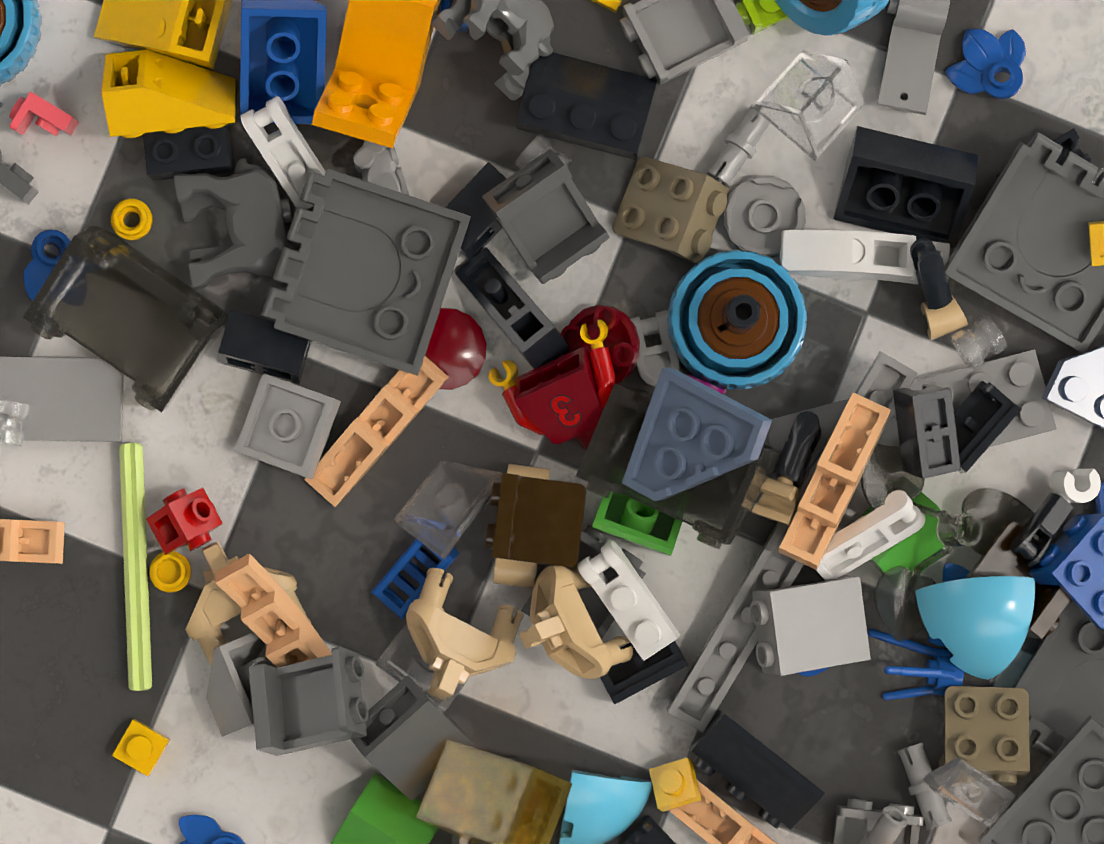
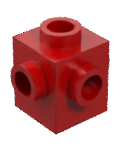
M184 488L174 492L162 500L165 505L164 507L146 518L165 555L186 545L190 552L212 540L209 533L223 524L204 488H200L190 494H187Z

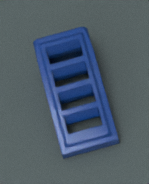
M428 527L417 537L371 593L402 620L406 616L409 605L414 600L419 599L427 577L426 573L411 560L416 557L428 569L439 568L445 572L460 553L433 528ZM424 545L441 560L440 563L423 549ZM402 570L406 571L420 584L418 589L399 573ZM391 582H394L410 597L406 602L388 587Z

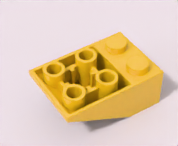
M103 0L94 38L138 50L147 49L183 62L214 70L233 0Z
M147 49L105 54L101 94L110 137L136 138L149 132L164 131L165 133H178L186 128L205 126L215 129L223 127L228 123H235L236 79Z

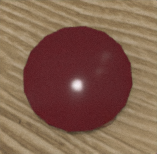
M595 305L583 309L560 333L570 347L564 355L584 346L588 352L591 351V345L582 340L580 329L583 324H586L588 335L592 339H597L600 336L597 320H602L608 328L607 337L602 342L603 346L609 349L615 373V384H618L632 373L639 359L640 340L636 326L627 314L613 306Z
M440 309L425 354L430 361L449 377L440 389L453 390L467 385L479 375L486 360L487 343L482 328L470 315L457 309Z

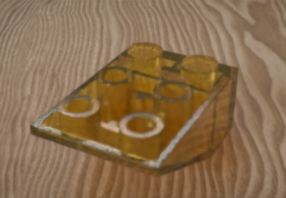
M447 739L415 818L475 844H549L572 783L535 767Z

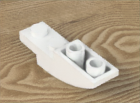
M783 230L781 232L780 266L782 265L790 274L860 281L866 278L918 284L916 270L910 255V247L916 241V236L851 230ZM933 242L936 251L942 256L945 266L949 259L950 243Z

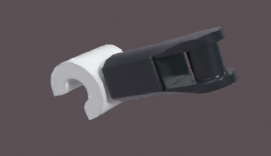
M1091 468L1075 469L1073 474H1070L1068 471L1053 472L1050 478L1052 493L1047 495L1030 521L1012 540L1009 550L1013 553L1019 552L1025 557L1024 562L1027 566L1032 567L1043 558L1053 538L1074 510L1070 503H1086L1098 495L1101 480L1097 471ZM1034 534L1039 537L1035 544L1031 541Z

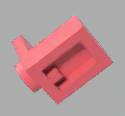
M31 91L26 99L20 97L9 115V118L12 119L9 128L21 135H24L35 115L39 116L35 124L55 136L58 135L60 130L71 136L79 124V121Z

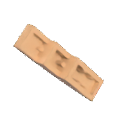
M426 356L418 376L399 370L318 462L313 478H305L304 480L336 507L449 377Z
M854 392L852 393L817 463L816 471L779 547V553L815 570L818 569L891 413V409Z
M0 519V561L63 564L65 522Z
M250 553L216 571L215 583L241 607L240 620L267 644L266 657L277 668L332 655L328 646L303 612Z
M699 780L697 782L701 801L669 810L709 844H777Z

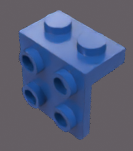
M1077 514L1064 525L1062 536L1055 543L1049 545L1043 558L1030 570L1029 574L1039 585H1059L1098 629H1104V514Z

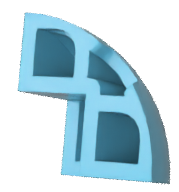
M1018 576L959 579L916 590V599L928 634L932 639L939 638L942 640L944 645L953 654L950 661L962 671L972 676L989 680L1009 666L1025 641L1034 609L1035 581L1034 578Z
M572 770L558 844H605L618 837L632 825L642 812L651 793L652 781L627 776L617 778Z

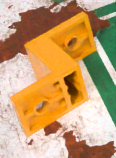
M349 0L335 69L314 110L312 125L393 149L421 84L434 28L431 22L437 15L440 0Z

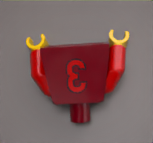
M597 320L600 328V336L597 339H592L588 335L586 324H583L580 329L582 340L591 345L592 350L589 352L584 346L518 376L517 365L511 360H504L502 365L507 372L506 379L500 376L496 367L490 369L488 374L489 381L495 386L503 387L504 392L502 396L515 422L519 426L538 435H545L554 444H561L575 437L582 449L589 450L601 443L604 436L598 427L607 421V407L613 403L615 373L609 349L604 347L602 342L607 337L608 328L602 320Z

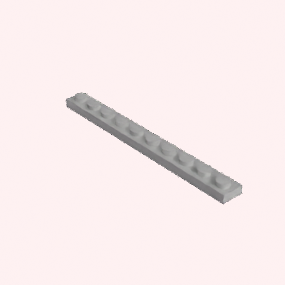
M879 351L855 393L891 409V413L883 428L884 431L895 412L893 390L909 388L918 373ZM835 427L799 485V503L816 471L817 463ZM777 522L666 708L668 713L702 733L705 731L758 642L757 627L750 613V606L753 602L752 592L755 590L791 587L804 565L779 553V547L790 525Z

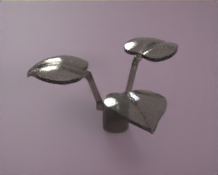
M878 443L860 479L863 495L873 510L884 505L887 496L896 490L905 491L912 500V498L917 497L921 493L925 479L903 472L900 447ZM980 488L970 492L962 502V513L948 514L945 510L939 511L917 504L912 500L913 505L917 506L923 514L939 520L936 534L944 546L917 564L912 572L905 567L899 566L891 568L879 578L875 587L874 601L877 612L891 636L897 641H903L917 634L925 626L919 612L916 590L936 584L932 578L920 576L925 568L947 554H953L955 547L970 546L976 553L983 555L1006 523L1015 522L1024 528L1034 515V512L1012 495L992 488Z

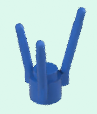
M872 628L868 629L867 634L870 637L934 657V659L927 660L926 668L886 666L884 668L886 674L925 677L926 684L932 685L885 692L882 695L884 700L944 695L948 687L962 686L964 671L950 661L951 652L948 649H936Z

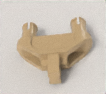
M219 541L202 549L211 569L203 572L206 583L185 629L189 638L198 640L210 666L212 665L214 648L227 643L220 630L222 623L241 614V607L215 583L216 571L239 559L235 556L228 560ZM263 567L308 619L294 592L297 589V582L294 576L283 571Z
M577 564L573 567L555 565L546 567L538 576L533 588L530 620L533 625L529 627V630L519 633L525 648L529 649L543 645L548 657L572 674L585 679L602 677L609 671L611 666L629 661L633 655V647L630 646L622 650L619 648L630 642L625 636H617L612 640L602 642L577 591L582 588L591 587V584L585 581L580 574Z
M429 568L419 599L414 600L409 605L406 621L410 634L424 662L430 664L429 668L434 670L428 694L440 700H445L446 697H451L454 694L458 683H465L467 677L492 671L514 662L516 648L513 643L524 613L518 609L515 615H512L515 607L500 605L497 609L491 633L488 635L444 612L442 607L450 584L453 582V576L450 573H446L444 579H442L444 570Z

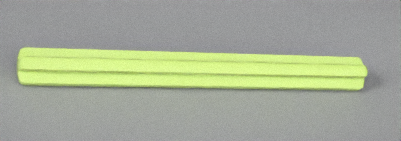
M123 443L119 447L128 687L133 691L149 690L152 687L143 446L140 443Z

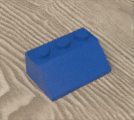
M241 0L240 116L251 109L256 112L266 107V101L279 96L295 124H312L314 110L325 90L326 6L313 0Z

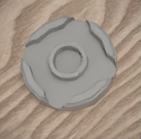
M755 176L740 183L729 195L723 212L724 228L730 242L740 251H753L770 258L780 255L781 232L783 230H803L806 224L805 205L798 192L794 190L795 188L787 181L774 176Z

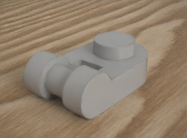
M667 310L656 312L655 317L640 320L639 316L630 318L636 326L640 340L639 359L636 363L638 373L647 385L654 388L662 368L671 367L679 371L678 356L669 338ZM659 333L661 345L646 348L644 336Z

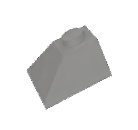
M254 632L214 648L206 699L222 737L254 724L249 667L264 663L277 668L266 657L267 644Z

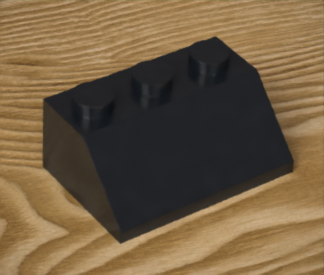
M554 52L545 57L539 55L538 59L533 62L517 118V129L637 160L657 80Z
M857 126L847 158L833 219L888 233L914 235L917 240L929 238L933 242L950 243V247L954 248L975 187L978 155Z
M721 710L717 712L705 731L699 735L689 748L696 755L692 760L693 764L710 777L717 771L729 781L725 786L727 791L743 803L748 798L755 801L762 807L757 814L776 829L781 824H784L791 830L825 794L819 787Z

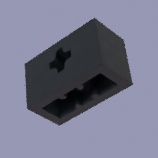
M227 125L215 129L207 127L188 128L178 133L160 131L143 134L147 175L153 181L174 179L173 175L207 173L212 175L234 172L232 135Z

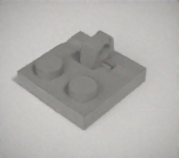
M263 373L234 451L312 479L330 436V430L341 401Z

